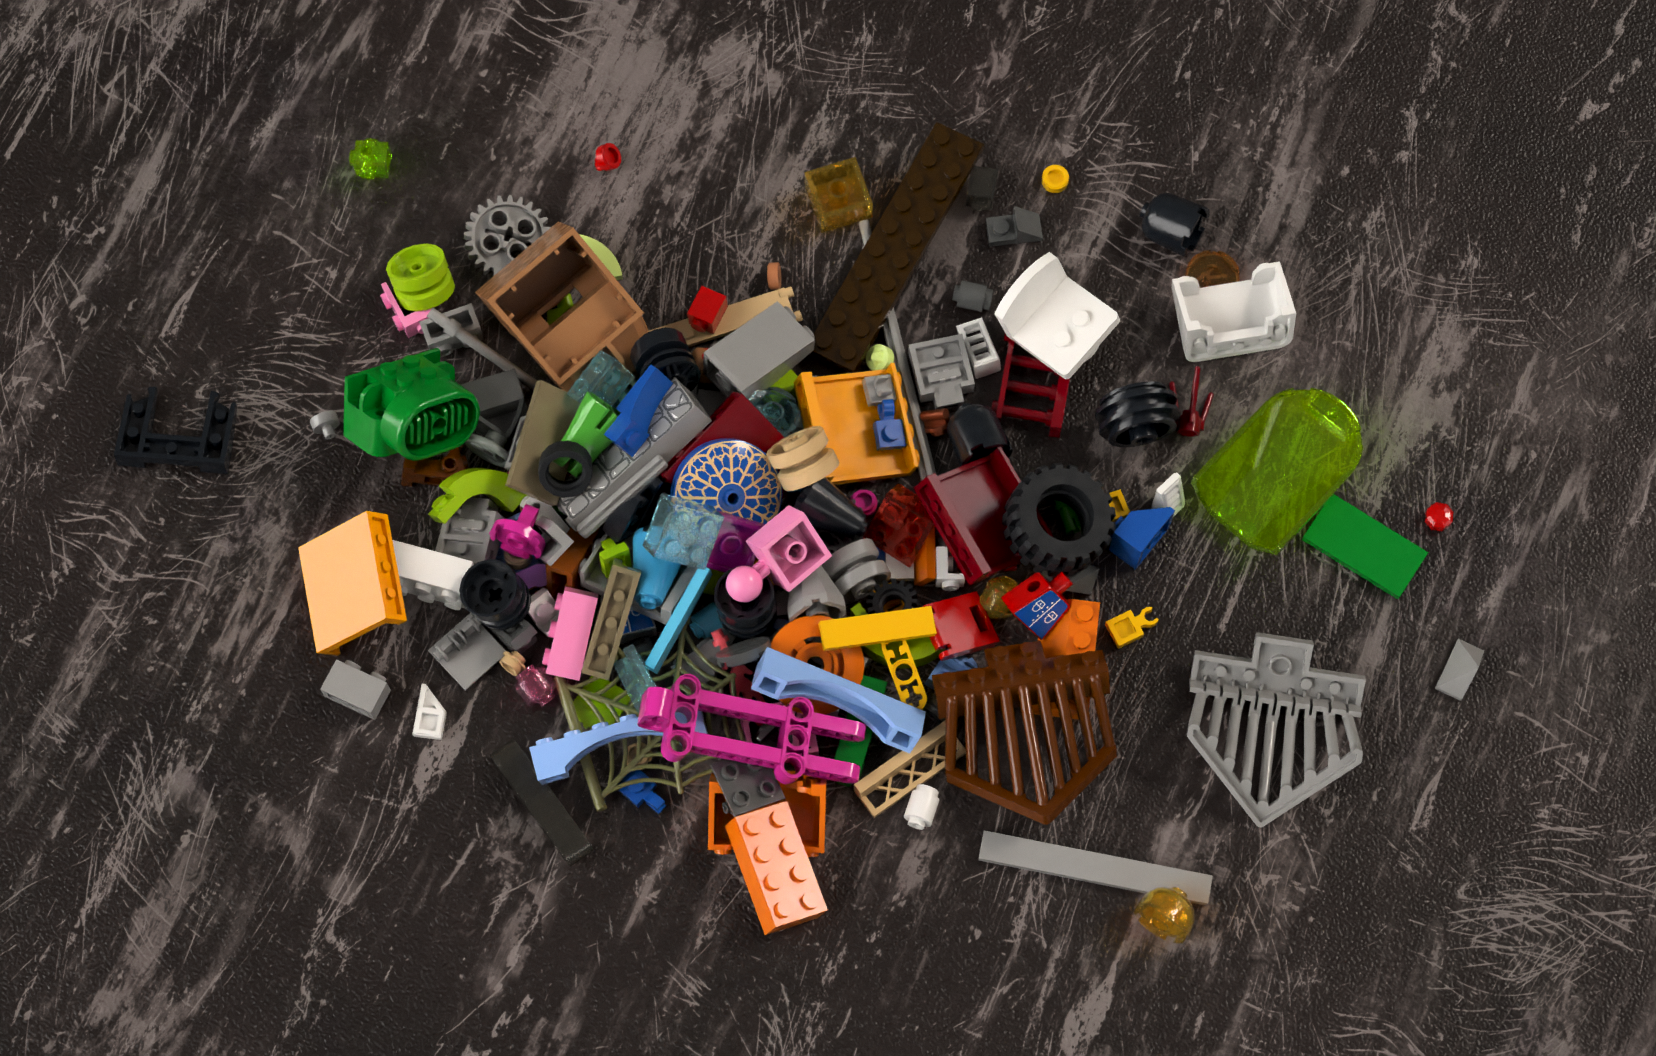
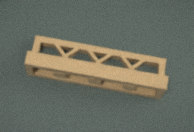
M946 720L922 736L911 753L899 752L854 784V792L873 818H876L916 789L918 784H924L945 769V756L937 755L939 745L945 741ZM958 738L956 760L966 754V749ZM935 748L934 754L928 753ZM921 757L933 759L932 769L927 773L914 771L915 763ZM936 760L942 761L936 766ZM912 764L911 771L904 770ZM897 774L909 775V785L904 789L891 788L892 778ZM913 776L920 777L912 783ZM889 781L888 787L882 786L884 783ZM874 790L887 792L886 801L876 809L866 797ZM890 793H897L889 799Z

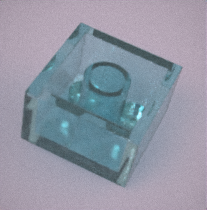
M661 493L643 547L655 558L705 570L724 516L713 506Z

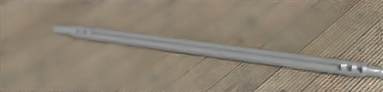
M863 220L858 223L864 246L872 234L869 220ZM893 307L882 329L886 345L894 354L893 363H895L896 370L901 375V392L908 405L906 413L908 422L912 424L914 430L912 440L914 448L918 450L920 456L918 470L922 481L926 476L936 473L924 430V423L920 419L921 412ZM935 526V538L938 547H947ZM948 549V556H952L951 552ZM953 558V572L951 573H959L955 559Z

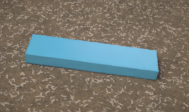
M699 565L645 661V665L650 671L658 674L713 575L709 568Z

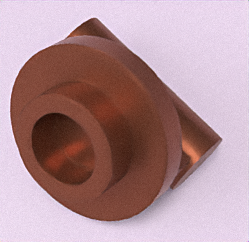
M948 409L928 410L920 413V419L924 422L925 433H931L932 436H940L947 433L949 422Z

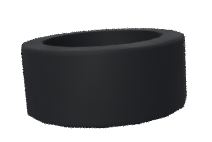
M572 441L555 442L549 445L541 454L538 467L539 481L544 489L554 496L566 498L583 493L590 485L592 479V457L587 449ZM569 457L581 463L582 473L572 481H562L550 475L549 465L557 458Z

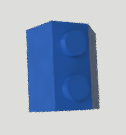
M1171 507L1131 511L1126 518L1119 517L1115 522V532L1110 536L1112 540L1109 550L1136 570L1169 529L1175 510Z

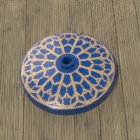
M720 438L703 443L683 459L672 480L670 504L677 525L690 540L700 545L713 509L767 524L779 514L781 508L782 486L777 478L778 470L771 466L766 453L746 441L734 438ZM733 493V497L728 502V496Z

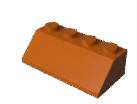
M1077 599L1067 600L1070 604V609L1043 640L1039 638L1037 640L1041 641L1045 658L1095 651L1100 602ZM1086 697L1089 709L1090 697ZM1070 699L1068 702L1071 718L1079 720L1076 703L1073 699ZM1050 702L1052 716L1060 717L1055 702ZM1032 705L1033 713L1040 715L1038 705Z

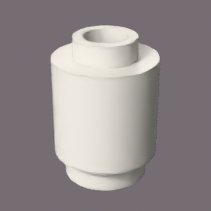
M918 784L916 790L912 791L904 814V818L908 821L907 824L909 826L923 830L924 827L932 825L939 803L938 790L928 785Z

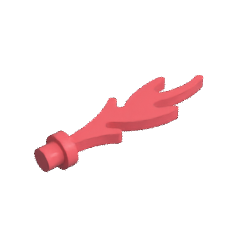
M721 628L711 632L714 639L712 641L714 647L719 646L720 650L728 647L726 642L729 641V637L727 634H723ZM724 663L725 666L722 668L724 671L728 669L726 663ZM744 665L732 667L730 674H736L737 697H739L741 692L743 698L752 700V697H755L757 701L765 702L761 693L751 689L752 682L744 677V674L752 675L753 671ZM755 722L758 726L763 725L762 723Z

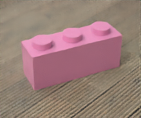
M565 586L564 594H557L554 609L559 610V616L557 621H551L548 637L553 638L551 649L545 648L542 665H547L546 674L580 680L598 601V593Z

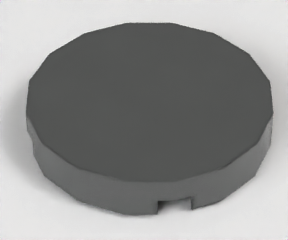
M756 637L732 644L715 654L717 664L721 668L725 666L724 663H726L727 667H736L755 661L760 657V652L765 651L767 647L771 648V642L768 637Z

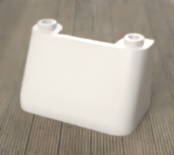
M1280 262L1260 264L1253 271L1251 280L1200 288L1198 280L1194 277L1182 276L1172 279V293L1182 346L1188 361L1200 362L1285 347L1292 341L1296 311Z

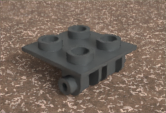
M727 759L710 765L726 799V802L722 803L725 814L730 813L736 817L785 799L772 768Z

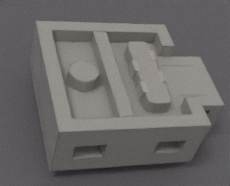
M958 334L908 345V355L920 403L933 400L935 410L946 408L949 412L957 411L960 406L964 405L963 394L974 392L975 387L963 335Z
M473 497L467 499L463 503L462 509L459 508L445 524L442 523L435 551L470 560L474 564L488 559L496 560L500 541L497 538L492 541L489 532L496 520L505 519L498 513L499 507L490 499Z

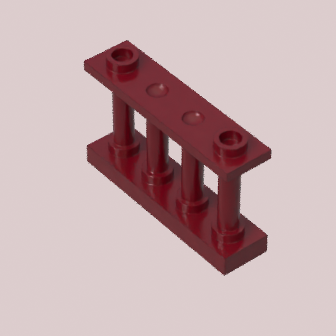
M1005 333L1004 341L1009 342L999 400H993L992 409L995 411L1000 423L1002 416L1045 423V426L1050 427L1049 436L1060 438L1070 378H1062L1037 358L1013 354L1015 342L1007 337ZM1014 365L1054 372V375L1059 376L1058 385L1052 384V387L1009 380L1010 366ZM1006 390L1049 397L1050 401H1055L1053 410L1043 412L1004 405Z

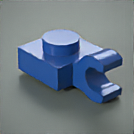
M893 399L882 400V404L877 405L880 421L873 423L877 451L903 449L906 446L902 419H894L895 405Z
M641 770L631 771L619 784L633 779L649 777ZM655 782L632 784L618 790L638 808L645 802L656 813L660 814L666 807L665 801L653 792L657 788Z

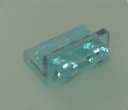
M601 350L574 382L567 395L581 404L585 394L589 391L613 406L635 376L617 359Z
M631 644L623 649L626 657L616 661L614 667L636 711L639 713L642 695L649 687L657 686L640 652Z

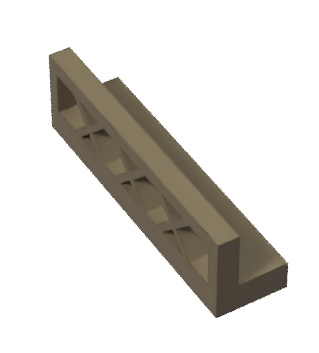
M614 558L581 670L583 674L608 681L641 575V570L622 565V560Z

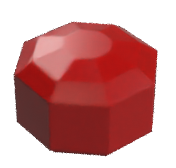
M1436 502L1427 508L1425 523L1431 530L1442 532L1452 524L1454 512L1447 504Z

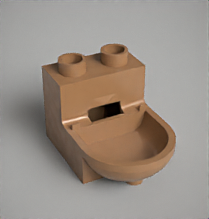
M557 222L475 292L504 328L522 344L550 379L562 390L581 399L589 391L602 400L616 397L621 387L626 389L632 387L628 378L633 372H636V369L630 359L631 349L639 338L649 332L642 317L644 312L573 227ZM575 288L582 295V298L549 325L541 315L558 305Z

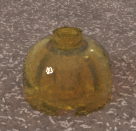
M1158 887L1150 890L1143 896L1134 910L1135 915L1137 913L1141 915L1138 921L1149 932L1164 940L1167 936L1174 937L1173 943H1183L1195 922L1194 909L1187 899V894L1176 887L1172 889Z

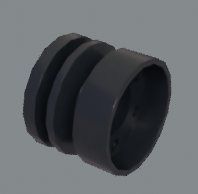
M666 327L654 329L644 334L633 345L630 359L639 377L643 375L650 365H653L670 381L676 378L690 391H693L699 383L701 372L680 331Z
M488 559L477 562L467 570L461 580L459 588L461 602L476 619L490 629L506 630L513 628L523 621L529 612L531 604L530 589L510 566L500 560ZM501 596L502 600L498 602L497 599Z
M734 568L727 570L718 579L714 588L715 605L723 628L730 635L740 639H751L764 635L773 627L777 618L775 591L769 576L762 580V591L756 599L750 602H738L728 594L726 589L727 576Z

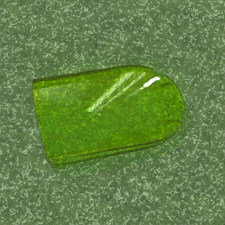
M1294 388L1281 391L1269 398L1195 474L1191 484L1206 511L1248 547L1278 555L1356 469L1363 451L1360 424L1351 409L1339 398L1328 392L1315 388H1310V390H1294Z

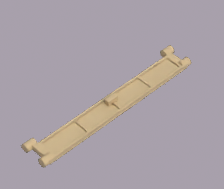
M791 286L728 305L714 334L707 331L705 333L696 331L689 324L688 318L659 328H674L683 334L688 347L695 346L731 334L777 301L783 307L787 306L792 310L789 298L794 297L793 289ZM800 310L793 312L797 322L803 321Z

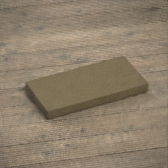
M542 380L536 381L505 486L548 505L556 506L558 504L559 497L546 491L539 481V460L542 452L549 445L562 440L583 399ZM571 458L563 467L558 466L552 461L549 465L550 475L564 481Z

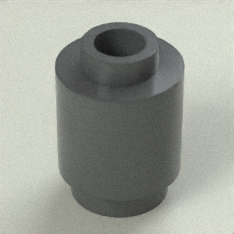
M962 280L961 285H955L952 301H957L956 307L979 312L983 310L989 311L994 289L987 288L988 285Z

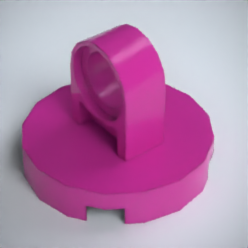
M525 504L517 521L511 519L496 520L489 532L491 540L494 541L497 538L502 542L500 548L514 556L528 559L530 555H534L535 559H539L546 547L544 538L533 529L539 509Z

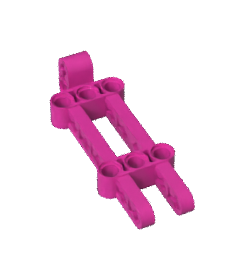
M684 674L675 681L670 690L662 687H649L644 692L641 698L637 723L641 728L663 732L661 753L670 762H678L688 752L772 768L774 769L775 778L782 784L794 783L801 775L842 783H857L859 781V765L810 755L808 750L811 734L852 742L864 741L866 725L859 721L815 713L812 702L805 697H796L785 707L702 690L701 683L696 676ZM679 685L688 686L691 690V695H684L680 691ZM792 707L799 708L803 713V718H797L792 712ZM702 711L780 727L777 748L695 732L697 713ZM676 712L683 713L686 716V724L676 720ZM788 735L796 736L799 740V746L792 745L788 740ZM670 741H679L683 751L677 752L673 750ZM784 763L792 764L795 768V774H789L784 768Z

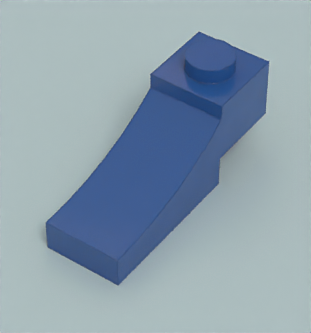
M650 365L616 407L620 415L604 435L619 449L633 457L650 436L647 432L652 417L673 382L656 367Z

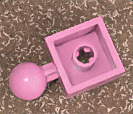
M788 505L746 540L758 562L752 567L738 566L734 568L727 576L726 589L734 600L750 602L759 596L763 587L762 580L769 576L775 585L790 592L832 557L805 513Z

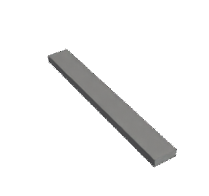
M985 830L978 858L979 861L1206 906L1209 902L1213 877L1212 875Z

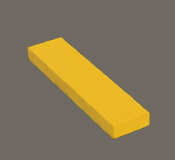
M931 606L824 620L818 623L823 651L931 637L937 634Z

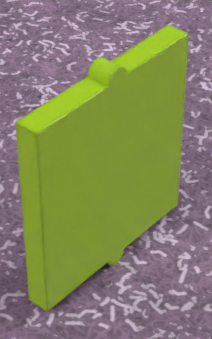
M599 678L582 689L596 693L611 682ZM616 684L600 696L613 700L625 690ZM628 693L618 702L628 705L633 695ZM578 694L573 703L579 722L583 724L585 729H592L591 726L600 723L591 707ZM590 699L605 722H608L609 725L616 723V719L604 703ZM613 707L620 717L624 711Z

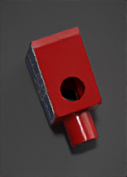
M1039 572L1007 592L1001 599L1016 618L1040 640H1043L1070 609V604L1062 594L1073 585V582L1064 572H1060L1050 582Z

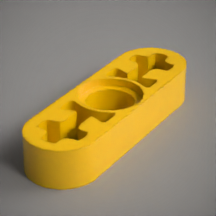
M901 641L902 645L899 646V653L901 657L907 654L908 659H900L894 664L890 662V659H896L893 650L886 649L889 642L881 643V649L900 701L906 703V700L909 698L908 689L906 688L904 691H901L900 686L910 685L916 680L918 686H912L915 695L922 696V699L919 700V706L916 708L923 710L927 703V695L907 641ZM902 664L910 666L913 672L911 678L906 681L898 679L895 673L897 667Z

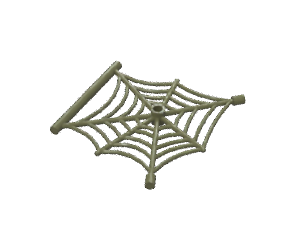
M690 615L678 636L677 651L665 660L661 666H665L676 658L675 668L661 676L641 678L635 669L644 671L649 669L646 666L631 664L626 657L649 656L652 650L637 653L622 651L619 647L614 664L620 658L625 667L610 684L598 692L592 693L580 688L598 680L599 678L597 677L570 685L566 682V678L556 676L554 677V682L570 731L580 730L582 733L583 731L570 691L582 697L591 707L600 723L605 722V720L590 699L604 703L618 723L620 722V717L613 707L625 711L627 715L636 714V716H639L640 710L633 707L641 701L642 695L648 689L645 683L661 681L674 674V684L680 677V674H689L681 668L682 659L700 675L718 683L713 687L700 681L701 687L711 692L717 693L719 691V693L724 694L723 687L730 683L732 696L737 697L736 674H730L715 666L695 646L686 630L687 625H690ZM685 638L692 650L705 664L726 678L723 680L718 679L697 667L684 653ZM627 671L631 673L634 680L620 695L613 700L600 696L616 685ZM638 683L643 690L640 696L630 705L619 703L618 701L626 696ZM679 685L680 690L691 695V690L683 685ZM706 712L708 734L713 735L711 715ZM722 716L726 738L732 739L727 717ZM735 718L740 741H745L741 721ZM648 735L647 745L642 751V737L636 736V757L627 765L628 746L627 738L622 739L624 755L621 772L614 780V749L612 742L608 743L610 772L608 785L603 791L601 790L590 753L583 757L580 762L596 812L607 809L604 798L608 794L632 784L643 782L662 783L677 787L678 794H683V787L700 777L713 773L710 768L682 782L681 772L697 763L717 757L706 755L692 760L681 768L679 761L673 762L674 767L663 764L637 765L645 757H663L661 752L648 753L652 748L661 747V743L658 742L662 739V736H655L652 739V735ZM670 741L672 749L678 752L677 745L680 744L679 741ZM645 768L675 772L676 782L661 778H639L619 784L629 772Z

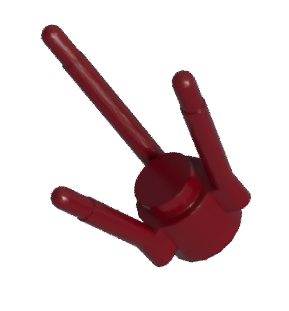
M1199 366L1195 367L1189 410H1183L1180 419L1176 422L1178 433L1183 436H1199L1200 431H1204L1205 420L1214 396L1212 392L1208 394L1199 416V412L1196 411L1200 380ZM1171 381L1169 383L1170 390L1177 395L1175 383Z

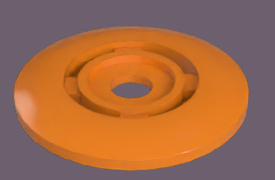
M822 615L802 616L784 625L771 641L772 649L806 663L811 657L817 656L823 661V670L861 684L864 673V657L861 646L823 651L822 643L811 642L806 644L804 639L810 637H821L818 623L833 618ZM785 698L779 701L787 706L794 698ZM808 699L812 702L815 713L829 714L840 709L819 700ZM792 707L793 711L803 714L799 708Z

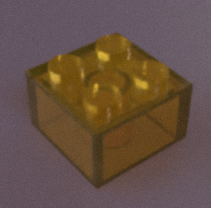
M856 157L804 172V186L821 233L873 217V203Z

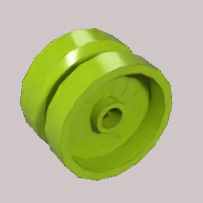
M413 245L399 251L388 261L386 271L399 305L406 310L423 311L434 308L448 300L454 292L455 283L448 268L443 250L436 245Z

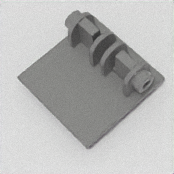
M471 613L428 650L465 691L504 657L503 652L506 651Z

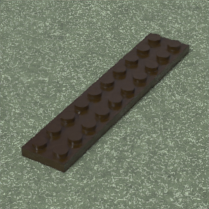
M936 122L815 330V345L811 354L850 373L857 372L985 149L983 143Z

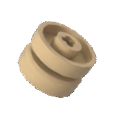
M812 426L783 438L767 451L766 456L774 469H781L777 478L785 491H794L814 484L828 476L839 466L840 462L834 450L825 448L829 439L823 427Z

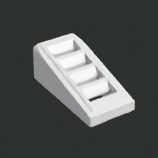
M982 317L957 325L958 334L963 335L970 366L975 378L978 379L999 372L1001 370L1000 359ZM979 330H980V332H981V333H979V334H976V335H973V336H970V337H967V336H966L967 334H970V333H973V332H976V331H979ZM983 340H984V342H982V343H979V344L970 346L971 344H974V343H977V342H980V341H983ZM988 350V352L975 356V354Z
M1177 472L1173 473L1156 490L1151 509L1171 507L1175 510L1173 517L1185 505L1181 476Z

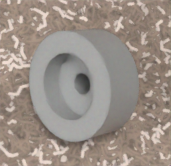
M330 410L313 416L310 419V424L315 434H324L325 439H331L336 436L334 429L339 426L340 421L336 412Z

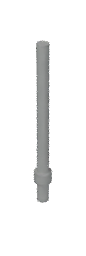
M435 308L430 310L427 317L444 328L443 332L452 338L453 336L457 337L502 370L507 371L515 368L518 380L534 391L536 381L538 380L460 327L462 324L454 318L450 320Z

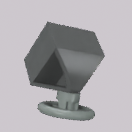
M515 368L461 384V386L475 395L480 407L479 421L475 428L476 433L479 435L472 434L465 444L480 458L502 468L505 467L509 452L504 447L514 437L520 417L526 416L528 411Z

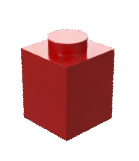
M701 285L687 312L691 327L701 333L707 331L714 334L728 307L726 296Z

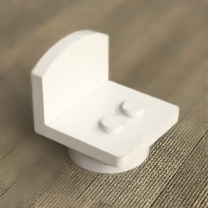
M1050 252L1036 260L1019 276L995 311V316L1007 337L1064 379L1071 378L1080 366L1095 354L1099 345L1120 322L1116 311L1067 277L1059 259Z

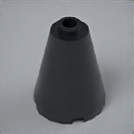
M826 477L802 488L792 504V507L805 513L814 528L849 539H853L855 535L860 537L868 524L864 520L866 514Z

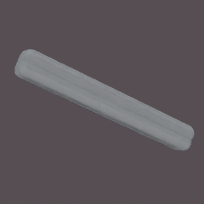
M656 455L581 521L576 527L578 533L582 537L588 538L607 521L609 516L621 504L648 485L668 467L665 459L660 455Z

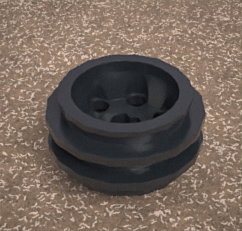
M1156 381L1129 384L1107 393L1100 399V407L1096 409L1095 418L1100 423L1099 435L1104 439H1108V442L1116 447L1146 445L1170 435L1176 430V422L1181 416V410L1176 406L1177 395L1172 390H1169L1164 383Z

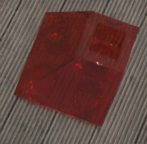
M898 483L886 494L863 538L872 539L876 547L910 568L934 527V523L918 495Z

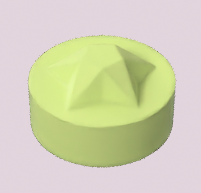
M881 344L872 346L866 355L867 366L872 371L884 370L890 363L894 362L893 351Z

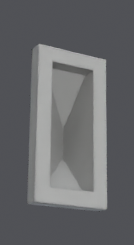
M1457 639L1435 689L1461 701L1480 666L1484 650Z

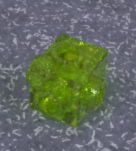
M372 138L356 140L355 150H350L349 164L353 166L356 176L368 180L375 177L389 178L392 153L388 142H379Z

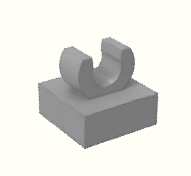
M891 374L864 377L862 380L868 407L882 404V400L893 399L894 403L897 400Z

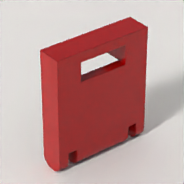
M977 591L922 606L932 607L937 634L929 638L935 651L944 649L946 646L948 647V650L938 655L941 661L992 648L1000 641Z

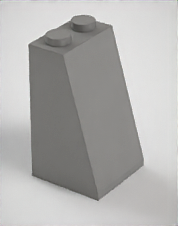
M777 301L704 352L703 374L726 398L734 391L742 393L752 403L814 350L815 336L807 326L804 325L802 327L795 320L796 316L789 307H783Z

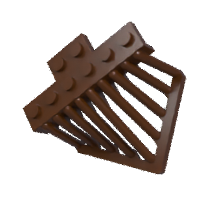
M1041 641L1024 642L1022 644L984 649L987 667L932 675L939 719L946 718V781L1039 823L1048 825L1117 757L1116 745L1104 694H1110L1109 670L1102 650L1045 658ZM1086 697L1094 699L1103 747L1098 752L1096 750ZM1070 699H1073L1076 703L1086 760L1088 761L1082 768L1068 702ZM1050 702H1055L1060 716L1071 779L1066 784L1064 782ZM1032 705H1038L1052 775L1055 795L1049 801ZM1017 707L1020 709L1024 724L1037 803L1027 799L1025 794L1014 708ZM1001 710L1004 721L1013 792L1001 786L995 711ZM977 713L984 714L990 782L978 777ZM965 715L966 772L956 768L957 719Z

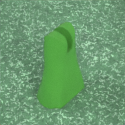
M587 391L561 441H572L586 448L592 457L593 463L613 443L604 433L620 415V412L595 394ZM561 457L553 460V462L563 467L570 458ZM573 459L567 468V472L577 478L582 473L581 463Z

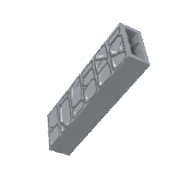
M674 378L671 380L673 384L661 400L650 422L647 432L650 436L633 457L612 443L592 463V479L585 491L574 497H559V502L556 506L564 515L568 516L565 520L572 529L577 531L576 527L581 521L656 455L662 456L668 462L712 421L692 392L678 379ZM570 475L565 481H572L576 477Z

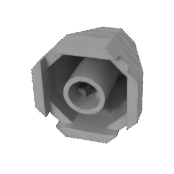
M822 565L789 592L787 605L789 622L802 616L811 617L813 615H822L833 619L847 617L844 597Z

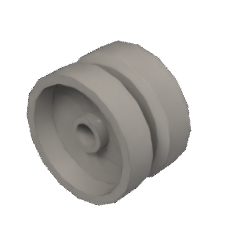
M868 538L852 542L831 554L832 557L822 564L826 573L843 595L845 605L868 596L870 591L875 590L874 586L878 584L882 587V581H888L891 577V572L883 560H876L879 556V551L873 540Z

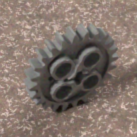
M499 195L495 204L490 199H487V208L479 204L477 208L479 214L471 212L470 219L473 222H466V229L469 231L464 232V239L468 240L464 248L465 250H472L468 253L469 260L477 258L475 268L484 266L483 275H487L490 271L494 272L493 276L496 275L514 259L510 255L511 252H523L528 247L525 244H532L551 228L544 227L548 222L547 217L539 218L541 215L540 208L532 211L533 202H529L524 206L522 205L523 197H520L516 203L513 202L512 195L508 196L507 202H503ZM501 218L506 224L497 226L492 221ZM528 227L532 232L530 234H522L518 229ZM507 235L512 236L509 241L504 240ZM492 242L495 243L498 246V248L495 250H488L484 247V245L486 243Z

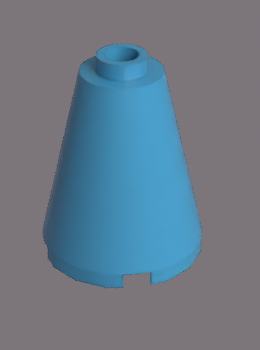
M652 526L651 531L643 532V528H639L634 532L632 539L633 568L641 570L634 599L642 608L655 609L662 605L688 552L689 543L688 541L686 543L682 541L680 533L658 526Z

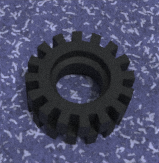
M891 579L892 584H888L887 580L882 581L883 587H880L878 584L875 585V592L870 591V599H867L869 614L885 612L883 610L884 605L894 599H900L904 602L902 610L920 607L918 596L910 583L907 585L906 581L902 579L899 584L897 579Z

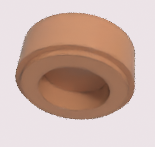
M779 262L769 263L767 266V280L770 290L781 289V267Z

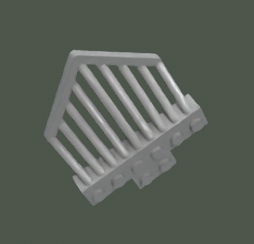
M1256 632L1251 659L1194 651L1189 690L1196 694L1188 723L1187 737L1256 826L1264 827L1361 764L1363 751L1354 717L1361 718L1362 715L1361 702L1366 678L1364 675L1310 668L1314 646L1312 640ZM1209 695H1213L1214 699L1206 738L1200 730V723L1206 698ZM1227 698H1232L1224 759H1222L1216 751L1224 704ZM1246 700L1250 701L1241 778L1239 780L1233 773V768L1235 765L1241 714ZM1262 703H1266L1268 705L1256 802L1250 793ZM1281 706H1286L1281 788L1279 798L1269 804L1276 729ZM1299 709H1304V782L1292 789L1296 724ZM1317 711L1323 712L1328 753V766L1316 773L1315 732ZM1335 714L1342 716L1350 747V752L1341 758L1339 755Z

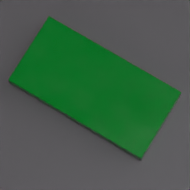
M1333 493L1302 538L1307 544L1396 599L1400 598L1429 553Z

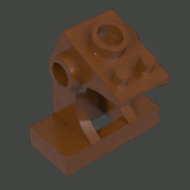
M463 444L450 450L447 456L440 460L427 458L413 461L404 457L401 486L412 487V482L439 486L449 476L461 470L469 469L466 456H461L460 454L462 453Z

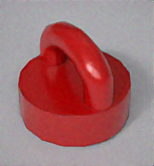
M606 143L597 148L595 158L596 170L611 171L620 166L621 154L614 144Z

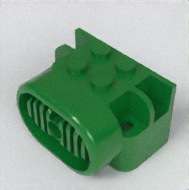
M438 348L415 355H407L403 359L385 362L380 366L345 376L343 436L372 456L386 457L399 453L406 459L413 461L427 459L461 446L469 439L478 424L480 407L477 398L469 390L455 382V369L449 362H440V349Z

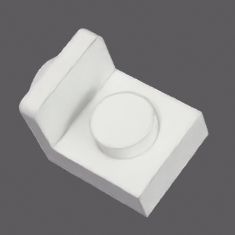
M936 547L937 578L935 579V587H942L945 591H955L959 587H964L965 577L963 573H951L953 572V556H948V547Z
M543 587L531 596L528 615L538 629L548 636L551 621L558 620L559 610L554 609L556 601L549 591Z

